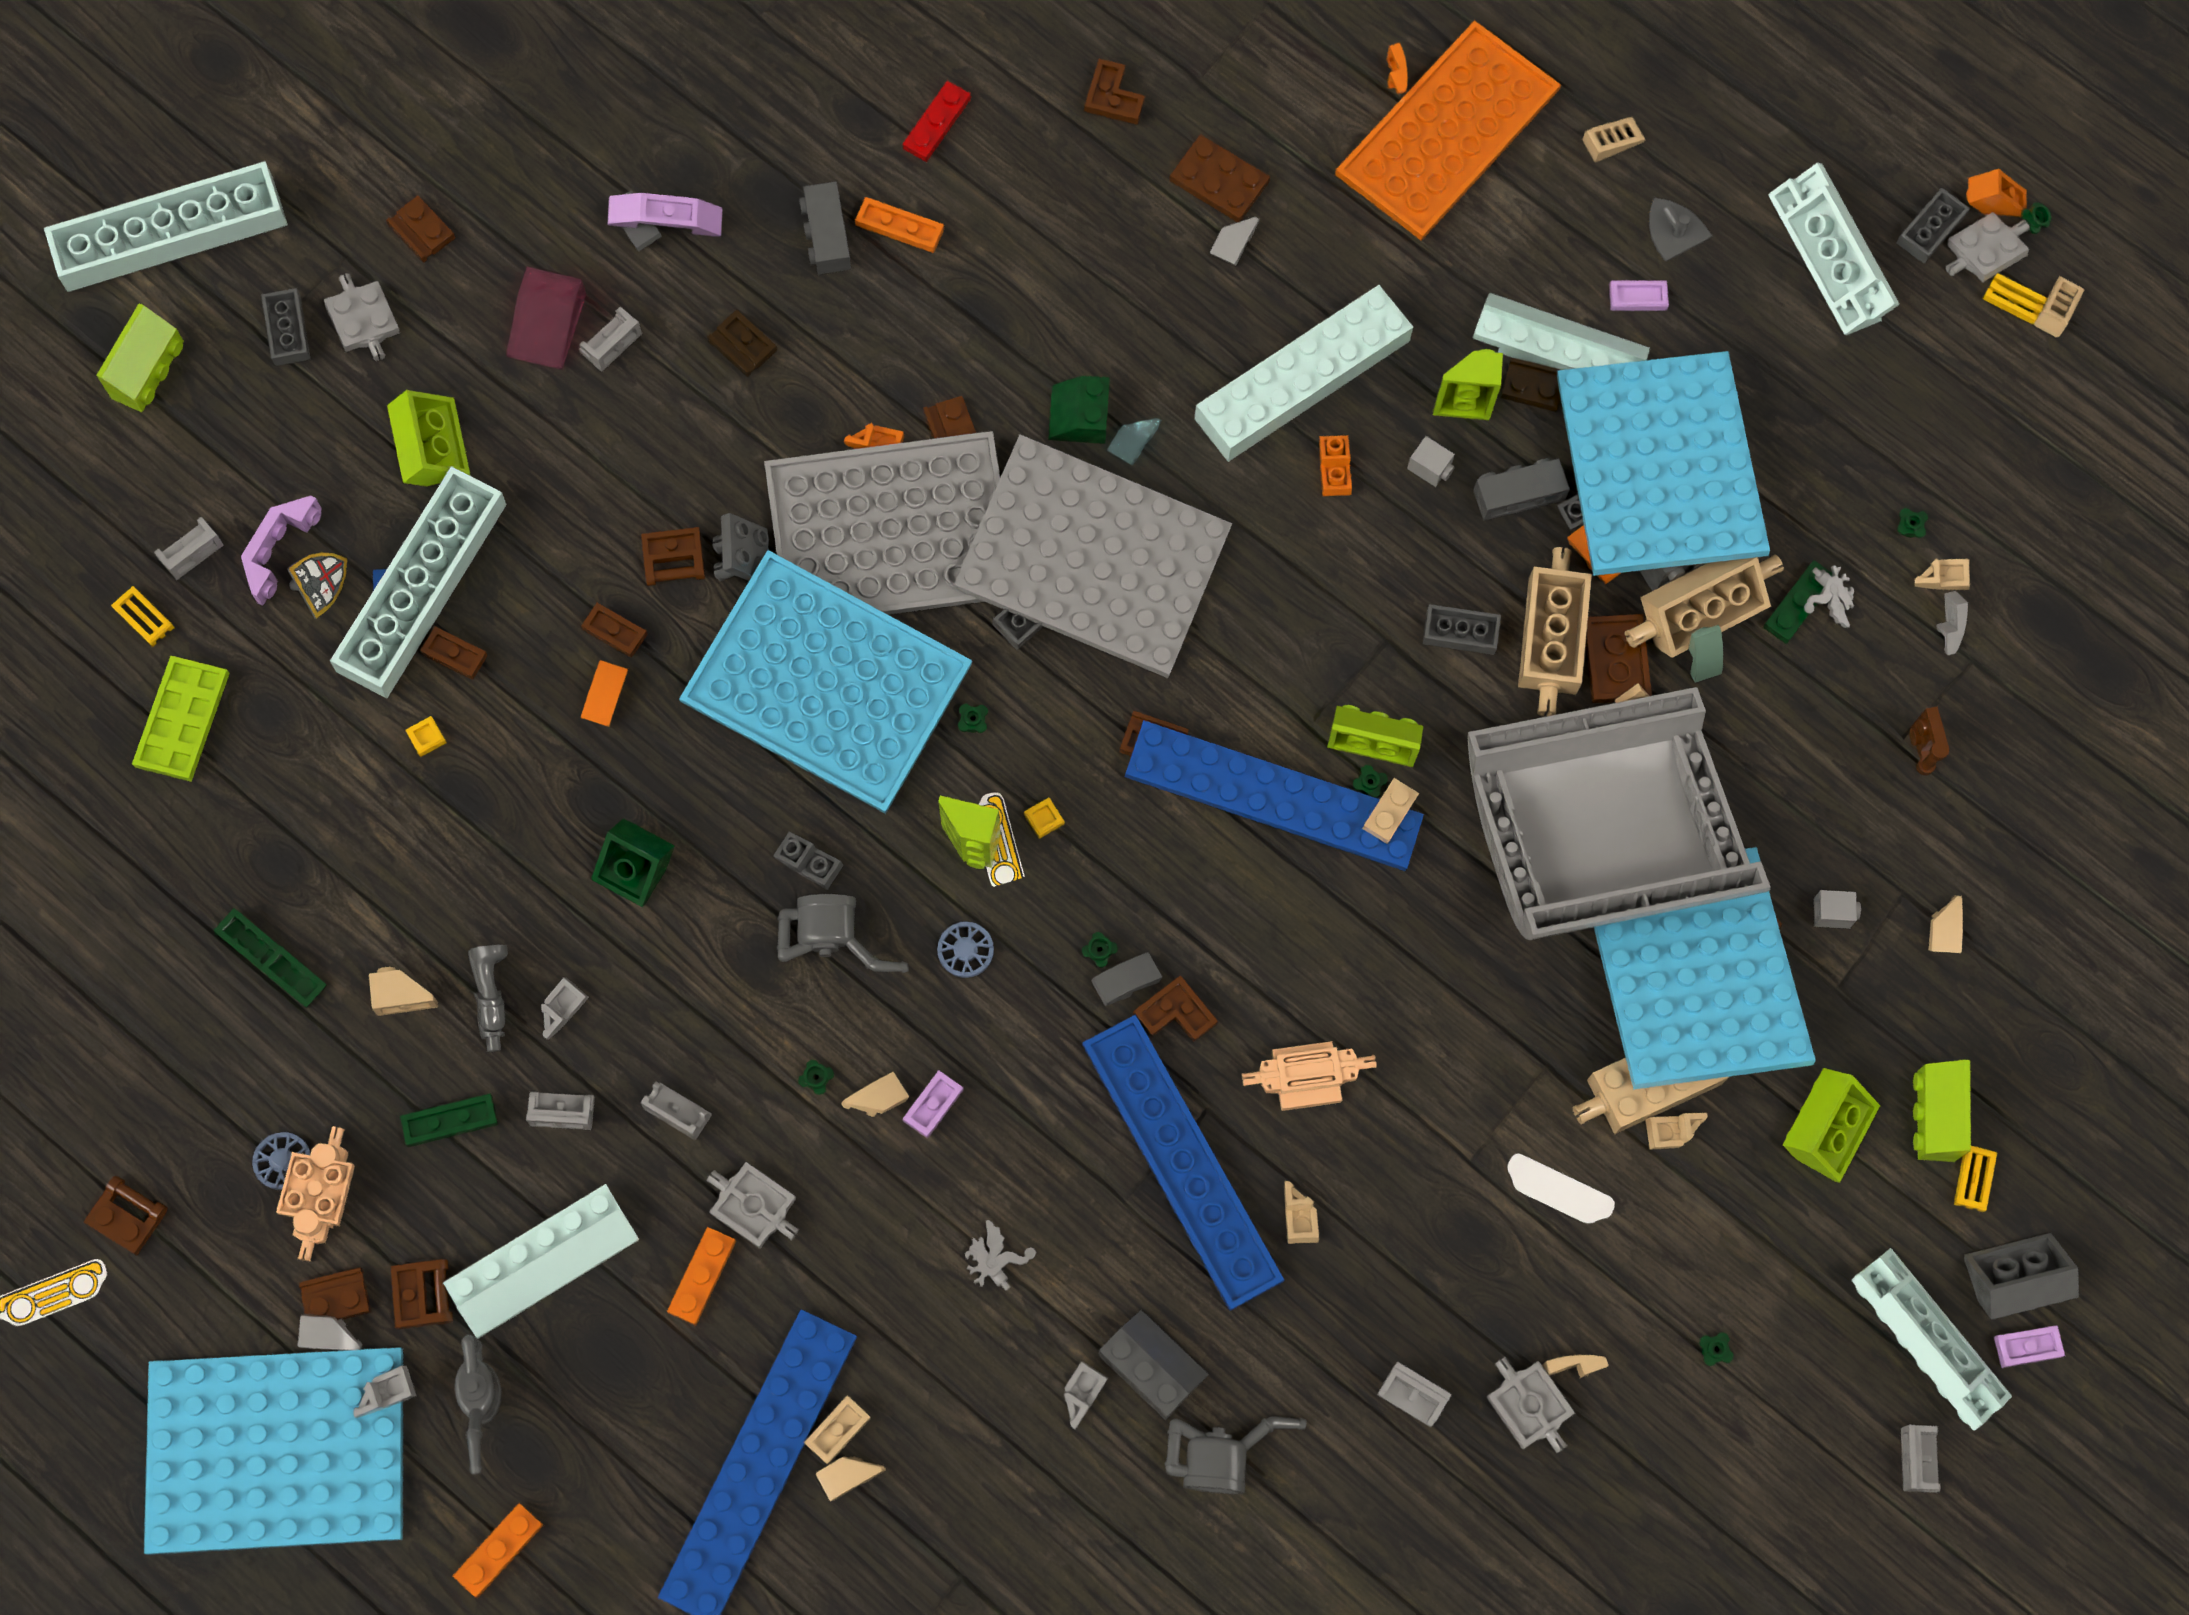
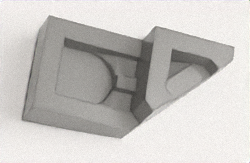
M1254 217L1223 227L1210 254L1236 266L1260 220Z
M1956 591L1945 593L1946 622L1936 625L1938 633L1941 632L1945 636L1944 650L1947 655L1957 652L1967 622L1968 602Z
M563 977L545 999V1004H541L545 1028L543 1030V1037L546 1039L552 1038L589 998L568 978Z
M311 1314L300 1316L298 1347L360 1350L362 1349V1343L353 1337L345 1327L346 1323L342 1319L337 1320L336 1317Z
M1084 1361L1079 1364L1066 1385V1393H1064L1071 1419V1427L1074 1429L1077 1428L1108 1380L1107 1376Z
M400 1366L375 1377L372 1382H366L363 1389L365 1390L363 1398L353 1414L355 1418H359L417 1396L407 1366Z

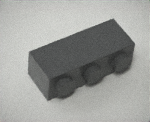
M837 182L803 186L804 197L799 198L802 215H808L809 222L804 223L806 240L812 239L813 248H808L810 265L816 264L818 275L851 270Z
M1549 458L1536 461L1531 466L1523 467L1522 465H1517L1503 473L1495 474L1494 472L1483 474L1477 479L1473 491L1483 521L1564 501L1570 489L1559 458L1551 461Z

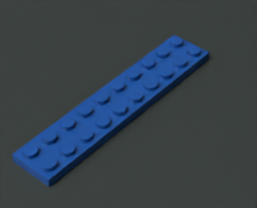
M1147 721L1142 723L1125 774L1126 778L1406 871L1424 816L1422 813L1409 809L1394 835L1386 844L1362 829L1380 799Z
M1134 1015L1082 1043L1083 1048L1229 1311L1283 1283L1284 1278L1137 1016Z
M800 1310L658 1596L659 1599L692 1615L722 1614L805 1445L804 1442L808 1439L857 1339L856 1335L806 1311Z

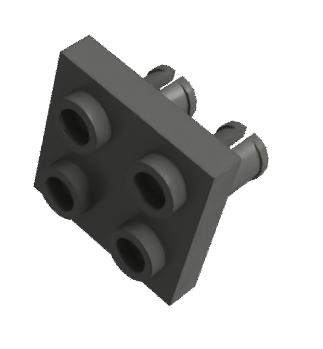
M728 513L721 516L722 535H717L713 538V542H715L713 544L714 550L718 554H723V562H718L714 565V569H716L714 574L719 581H724L734 576L750 581L768 550V529Z

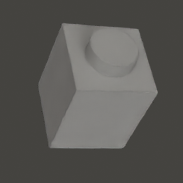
M1425 436L1410 457L1407 469L1436 487L1441 479L1446 481L1453 472L1455 466L1452 465L1455 454Z
M1820 890L1814 897V927L1850 929L1860 919L1861 904L1856 902V892Z

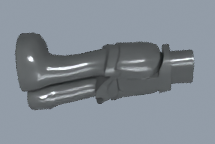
M507 945L481 946L468 951L469 962L479 991L474 993L478 1009V1027L481 1038L486 1039L487 1052L500 1051V1038L505 1037V1032H501V1029L505 1026V1007L501 990H497L494 982V965L507 957Z

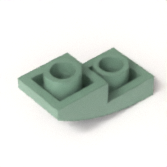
M1720 626L1702 627L1691 634L1688 648L1693 657L1690 674L1695 683L1720 675L1723 669V641Z

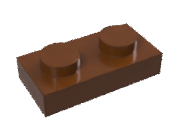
M596 603L581 625L582 630L630 658L633 657L647 636L646 630L599 603Z
M434 627L420 650L422 655L472 680L488 656L486 651L437 627Z

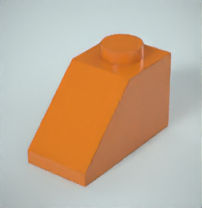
M2000 169L1968 178V190L1966 192L1968 203L1982 214L1994 212L1996 215L2021 217L2022 210L2027 209V190Z

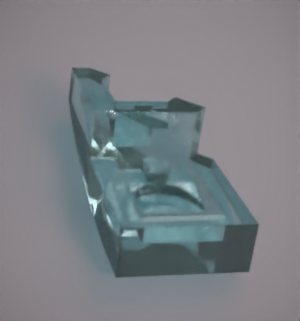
M1154 418L1123 425L1107 450L1127 463L1134 465L1147 441L1150 442L1162 420Z

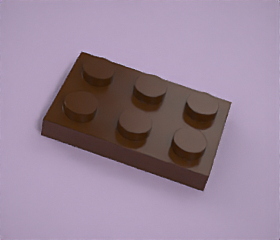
M1200 134L1171 173L1169 181L1238 223L1241 222L1268 185L1270 176Z
M1643 614L1588 617L1586 651L1592 703L1615 702L1618 697L1638 683L1649 696H1652L1646 641L1632 648L1626 640V637L1629 636H1625V631L1644 623Z

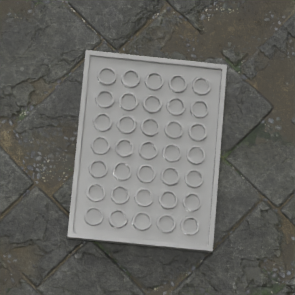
M993 431L764 461L776 553L778 556L887 615L985 602L954 589L953 585L1000 480Z
M1019 435L953 588L1001 609H1008L1013 614L1025 616L1026 619L1032 622H1040L1044 627L1168 678L1232 523Z

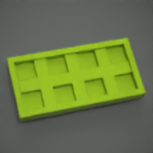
M170 656L132 762L135 768L192 782L230 674L228 670Z

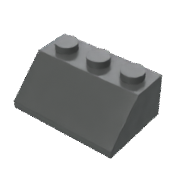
M2051 1233L1964 1255L1977 1300L1991 1320L2079 1297L2078 1267Z
M1142 1310L1123 1325L1099 1350L1098 1354L1165 1420L1172 1415L1209 1375Z

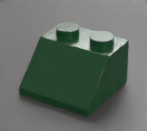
M1078 376L1052 385L1048 440L1105 444L1110 377Z
M623 818L607 832L591 880L643 907L665 873L675 845Z

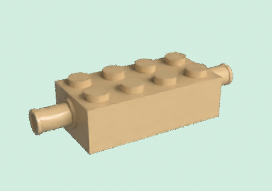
M1562 547L1553 549L1552 569L1533 567L1528 581L1518 687L1540 691L1537 714L1543 717L1546 711L1547 716L1556 715L1557 693L1576 695L1582 684L1592 574L1569 571L1571 550L1565 548L1564 553H1562Z
M1774 554L1760 563L1758 557L1706 563L1640 597L1646 615V622L1625 631V636H1629L1626 637L1627 642L1632 648H1635L1637 645L1652 638L1655 647L1673 658L1688 650L1691 634L1702 627L1710 628L1719 625L1721 632L1771 607L1764 580L1784 570V567L1781 566L1783 565L1781 559Z
M1624 1058L1591 1074L1587 1082L1595 1097L1573 1106V1112L1575 1116L1580 1114L1577 1118L1580 1124H1584L1586 1121L1604 1113L1614 1134H1617L1722 1085L1729 1077L1633 1090L1627 1061Z

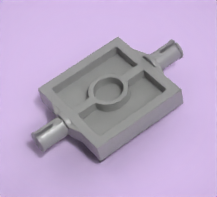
M1992 212L1950 237L1947 246L1956 254L1957 260L1946 265L1947 272H1950V275L1953 276L1965 268L1973 272L1984 282L2028 255L2029 248L2018 236L2029 231L2028 223L2022 220L2013 227H2009Z
M345 274L346 280L341 275L339 281L344 291L341 294L324 299V302L344 350L348 352L359 347H369L373 359L379 361V354L382 360L385 354L380 343L384 339L400 332L380 284L376 281L361 287H355L350 274Z
M747 1162L729 1180L715 1170L711 1172L713 1177L709 1175L707 1181L721 1190L718 1201L710 1210L711 1215L758 1248H761L768 1237L777 1230L790 1238V1240L794 1239V1234L797 1235L799 1229L787 1222L785 1217L787 1211L796 1200V1196Z
M1506 1357L1495 1363V1366H1497L1506 1380H1504L1500 1388L1488 1395L1487 1399L1521 1448L1524 1449L1534 1441L1547 1438L1556 1453L1567 1447L1556 1430L1563 1421L1575 1414V1412L1540 1362H1536L1526 1370L1517 1372L1514 1371Z

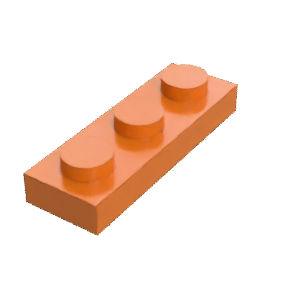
M865 197L855 219V224L858 227L932 253L935 252L944 231V224Z
M707 1227L667 1310L669 1314L695 1326L697 1325L736 1243L734 1238Z
M519 1503L459 1568L453 1577L475 1598H478L543 1527V1524Z

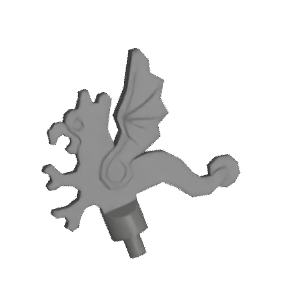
M1836 565L1831 566L1832 576L1825 570L1814 568L1812 572L1816 575L1815 579L1823 586L1820 595H1811L1807 599V603L1804 606L1806 613L1810 614L1814 611L1813 603H1828L1829 615L1834 618L1835 623H1840L1844 628L1850 627L1845 610H1849V607H1854L1852 602L1854 589L1849 587L1848 591V587L1843 586V582L1849 581V578L1846 577V574H1842L1841 578H1838V572L1841 567L1836 568Z
M987 1220L986 1245L990 1251L989 1253L986 1251L982 1237L979 1238V1241L973 1238L972 1245L969 1247V1251H966L965 1257L968 1259L970 1255H973V1261L977 1260L978 1266L974 1268L969 1265L967 1270H970V1275L974 1272H981V1276L974 1280L975 1284L980 1283L982 1287L984 1285V1278L989 1276L998 1287L1002 1285L1005 1291L1010 1288L1006 1282L1008 1277L1001 1268L1008 1263L1026 1264L1029 1259L1035 1257L1036 1251L1030 1247L1024 1252V1257L1008 1251L1001 1253L1004 1248L1002 1244L1004 1237L1000 1234V1228L995 1227L991 1221Z

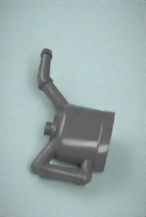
M838 894L802 896L797 898V908L782 909L779 912V917H777V921H779L777 951L778 959L782 962H787L810 951L819 952L820 957H831V953L839 951L841 947H847L865 964V968L872 971L902 973L909 971V964L907 962L878 960L876 956H873L854 938L856 898L853 896ZM792 920H798V944L790 946V924Z
M466 1335L461 1341L464 1363L458 1369L455 1378V1394L462 1412L469 1417L466 1438L468 1440L471 1464L470 1471L471 1474H480L482 1471L481 1424L491 1422L497 1415L501 1405L502 1390L495 1370L486 1362H483L482 1343L475 1336Z
M1277 1416L1263 1418L1261 1423L1240 1441L1232 1440V1435L1225 1434L1224 1428L1214 1427L1213 1432L1203 1433L1180 1419H1172L1167 1431L1169 1438L1167 1462H1165L1166 1472L1171 1476L1184 1477L1183 1487L1186 1489L1221 1494H1245L1247 1451L1269 1432H1273L1274 1429H1305L1306 1419ZM1181 1435L1190 1439L1188 1442L1186 1465L1179 1463Z

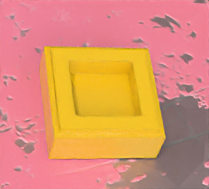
M432 716L405 730L420 757L447 743Z
M1049 797L1024 811V816L1039 839L1061 827L1065 822Z

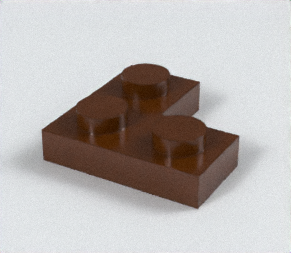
M1099 58L1084 105L1085 112L1138 125L1145 102V95L1120 89L1126 65Z
M1181 975L1133 1011V1015L1137 1016L1139 1022L1151 1037L1173 1020H1176L1192 1041L1195 1042L1218 1024L1217 1019Z

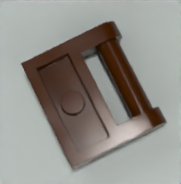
M699 527L641 534L647 586L669 580L696 577V580L705 579ZM694 559V566L654 570V564Z
M1938 706L1926 708L1911 726L1909 732L1911 743L1914 746L1916 745L1920 758L1916 769L1924 776L1930 775L1935 770L1936 763L1943 760L1949 754V745Z
M115 1175L110 1179L104 1193L83 1222L137 1256L165 1216L168 1207L160 1202L154 1203L125 1185V1181ZM117 1195L148 1213L149 1216L145 1223L112 1203Z
M440 1259L391 1266L396 1329L453 1322V1313L449 1312L448 1290L443 1283L447 1281L448 1260ZM428 1272L434 1273L437 1313L428 1314L425 1273Z

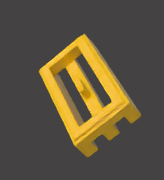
M1998 273L1994 276L1983 297V300L2032 325L2035 323L2043 305L2048 299ZM1994 291V292H1996V293H1998V294H2000V295H2002V296L2008 298V301L2005 300L2004 298H2002V297H2000V296H1998V295L1992 293V292ZM2020 304V305H2022V306H2024V307H2026V308L2032 310L2033 313H2031V312H2029V311H2027V310H2025V309H2023V308H2021V307H2019V306H2017V305Z
M134 586L111 605L152 647L157 644L156 641L159 638L162 639L166 636L165 632L175 628ZM133 595L162 623L159 628L130 600ZM125 603L154 633L149 635L121 606Z
M1971 1146V1151L1962 1158L1954 1205L1978 1209L1980 1212L1987 1210L1997 1152ZM1974 1153L1976 1155L1970 1181V1187L1967 1199H1965L1964 1195L1969 1175V1169L1972 1154ZM1985 1156L1988 1158L1980 1200L1977 1202L1975 1201L1982 1159Z

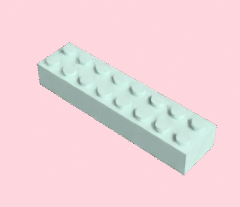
M264 161L45 227L44 230L58 278L67 292L287 226L288 224L273 177Z
M1378 285L1196 405L1195 420L1229 462L1408 343L1413 326L1381 286Z
M453 467L449 469L331 658L330 662L337 673L388 698L506 507L502 492Z

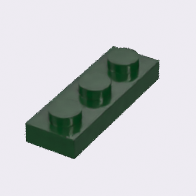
M1815 560L1812 561L1763 626L1766 631L1786 645L1809 615L1804 609L1807 599L1811 595H1820L1823 586L1815 579L1816 575L1812 570L1814 568L1825 570L1832 576V572Z
M491 1093L400 1116L407 1147L498 1125Z

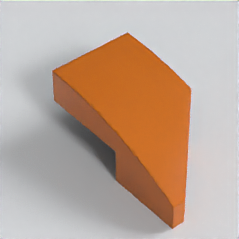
M1399 42L1389 46L1387 62L1392 71L1389 74L1387 84L1390 89L1395 88L1397 94L1406 92L1408 79L1406 59Z
M870 423L865 426L864 430L853 436H846L844 443L854 449L898 444L903 442L904 432L881 426H873Z

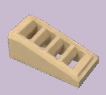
M1633 117L1594 127L1585 131L1583 142L1595 163L1645 141ZM1629 127L1634 137L1630 138L1625 128ZM1617 131H1620L1624 140H1620L1616 133ZM1608 135L1612 136L1614 143H1611ZM1601 138L1603 139V141H1604V143H1605V145H1603V146L1601 145V143H1600V141H1599V139H1601Z
M2059 276L2034 325L2054 337H2059L2068 325L2085 289ZM2059 290L2062 291V292H2064V293H2066V294H2068V295H2070V296H2072L2073 299H2071L2070 297H2068V296H2066V295L2060 293Z

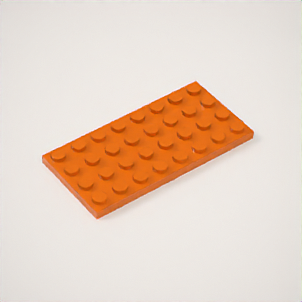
M1474 20L1336 169L1335 175L1422 241L1553 98L1561 85Z

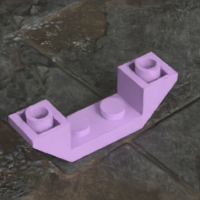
M649 193L609 196L608 225L636 228L638 223L689 228L692 229V234L720 237L722 208L696 198Z
M308 496L271 507L241 555L251 593L258 604L263 606L267 598L270 599L274 595L278 582L272 571L261 565L266 564L270 559L271 549L275 542L284 536L286 524H290L306 533L311 526L317 524L321 517L322 508L315 497Z

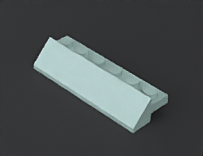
M1816 163L1796 179H1788L1768 194L1844 335L1882 321V316L1900 305L1822 164Z
M1489 293L1473 335V339L1499 347L1498 353L1561 370L1646 361L1650 349L1649 347Z
M605 1184L443 1283L455 1302L456 1308L478 1339L639 1241V1238Z
M1891 1248L1854 1276L1852 1282L1856 1285L1858 1293L1869 1301L1876 1310L1879 1319L1891 1328L1900 1345L1908 1349L1916 1359L1918 1367L1930 1376L1937 1385L1939 1393L1951 1402L1957 1410L1960 1419L1968 1424L1973 1431L1983 1425L1993 1413L2009 1401L2012 1397L2011 1394Z

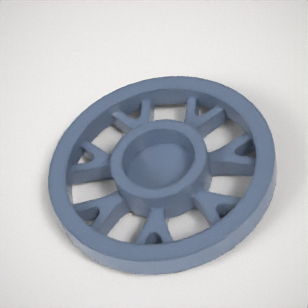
M959 922L951 925L943 932L938 942L937 951L940 963L946 971L957 977L970 978L981 974L987 969L993 958L994 946L991 936L982 926L973 922ZM968 927V937L961 938L959 928ZM979 931L985 937L976 943L972 937ZM949 934L957 939L954 945L945 942ZM978 947L989 948L988 956L978 955ZM954 950L955 956L944 960L942 952ZM976 958L981 967L973 971L969 962ZM981 959H986L984 964L982 963ZM957 960L965 962L962 972L953 969Z
M287 1132L275 1133L265 1138L257 1146L253 1155V1170L256 1177L265 1186L275 1190L283 1189L284 1184L279 1183L281 1180L285 1181L284 1174L287 1173L292 1154L289 1150L297 1142L303 1147L297 1153L302 1154L305 1152V1155L311 1154L309 1147L300 1137ZM286 1138V1147L278 1149L277 1139ZM267 1145L274 1149L270 1156L262 1153V1150ZM269 1161L270 1167L260 1171L258 1163ZM273 1170L279 1174L275 1184L267 1181Z

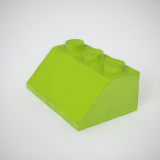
M139 303L96 376L112 400L143 412L146 405L153 401L155 389L160 381L167 377L172 360L181 353L183 339L175 327Z
M1491 349L1473 351L1447 371L1441 381L1433 415L1490 420L1501 387L1503 353H1495Z
M406 390L387 405L403 483L421 486L440 484L451 467L470 476L454 398Z
M1352 705L1337 706L1327 748L1413 767L1420 750L1423 726L1408 718L1396 720L1388 718L1389 716L1382 712H1372L1370 714L1362 712L1359 708Z
M940 795L938 802L942 827L962 860L966 861L968 866L976 869H984L985 866L992 868L1001 835L999 810Z
M1970 1060L1925 1064L1914 1074L1913 1078L1914 1091H1918V1102H1915L1913 1108V1118L1915 1121H1918V1132L1914 1134L1913 1147L1914 1150L1918 1151V1160L1955 1162L1971 1151Z
M1823 1068L1806 1102L1801 1107L1791 1130L1788 1132L1783 1146L1796 1160L1840 1183L1880 1105L1853 1075Z

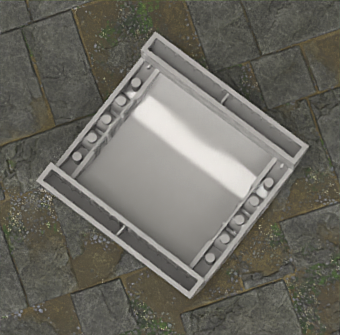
M1697 687L1468 732L1471 776L1483 832L1507 907L1517 929L1525 939L1533 940L1770 891V884L1762 862H1749L1704 739L1702 726L1706 710Z

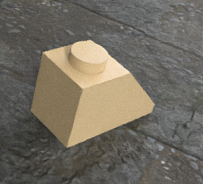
M384 967L378 969L377 973L369 974L372 1010L377 1016L438 1008V1001L435 997L401 970H396L394 967Z

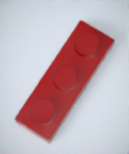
M947 81L904 141L903 149L927 162L971 100V94Z

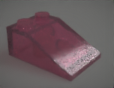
M531 267L526 268L518 292L507 357L562 370L586 296L582 279Z

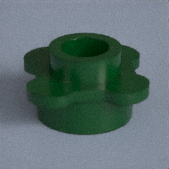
M2038 202L2033 203L2030 209H2024L2021 212L2022 219L2028 223L2029 230L2033 234L2039 233L2042 227L2046 228L2051 223L2049 209Z
M1908 508L1902 509L1899 513L1901 520L1897 527L1899 534L1909 538L1924 537L1926 534L1924 525L1928 520L1927 514L1923 511L1917 513L1911 512ZM1910 521L1915 522V525H1911Z
M968 704L961 705L959 708L961 714V721L958 723L959 730L970 733L985 732L987 729V724L985 723V716L988 714L987 707L984 705H979L978 707H972ZM975 716L976 719L972 721L970 717Z
M1364 765L1361 768V775L1358 779L1354 780L1353 787L1362 794L1378 798L1380 795L1379 791L1382 785L1387 783L1388 777L1385 773L1374 771L1371 765ZM1371 779L1373 784H1369L1368 780Z
M1096 932L1092 935L1089 944L1083 946L1082 954L1086 958L1090 957L1095 961L1097 967L1102 968L1107 965L1109 957L1117 953L1118 947L1115 942H1110L1103 933ZM1101 947L1103 951L1098 952L1097 948Z
M810 1060L806 1064L807 1067L804 1070V1074L798 1078L799 1085L801 1087H809L814 1090L816 1095H822L826 1092L825 1086L828 1081L833 1079L834 1071L830 1067L825 1068L817 1060ZM814 1075H818L819 1079L814 1080Z
M1721 1332L1714 1337L1705 1335L1700 1339L1699 1345L1702 1347L1703 1361L1706 1365L1714 1366L1715 1363L1722 1361L1729 1363L1733 1360L1734 1354L1730 1351L1728 1345L1730 1338L1726 1333ZM1715 1346L1719 1348V1352L1714 1351Z

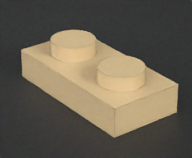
M1394 778L1362 829L1388 844L1419 793Z
M846 1396L804 1443L828 1465L871 1417L849 1396Z

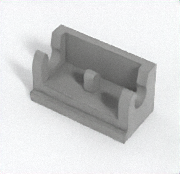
M621 307L616 310L615 317L589 342L583 341L579 344V352L601 372L642 334L639 321Z
M202 517L197 519L198 526L166 550L161 552L158 548L154 551L157 558L176 580L224 546L217 534Z
M658 1082L653 1084V1091L650 1096H645L641 1101L644 1110L694 1140L697 1139L712 1116L710 1112Z
M530 1092L526 1121L530 1126L592 1130L595 1096Z
M1397 1362L1377 1395L1427 1426L1432 1427L1452 1394Z
M1907 1425L1901 1428L1903 1491L1940 1492L1941 1488L1940 1484H1938L1937 1426Z

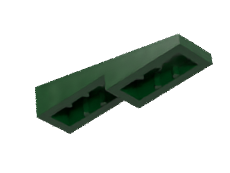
M235 908L213 930L220 938L306 1008L327 986V984Z

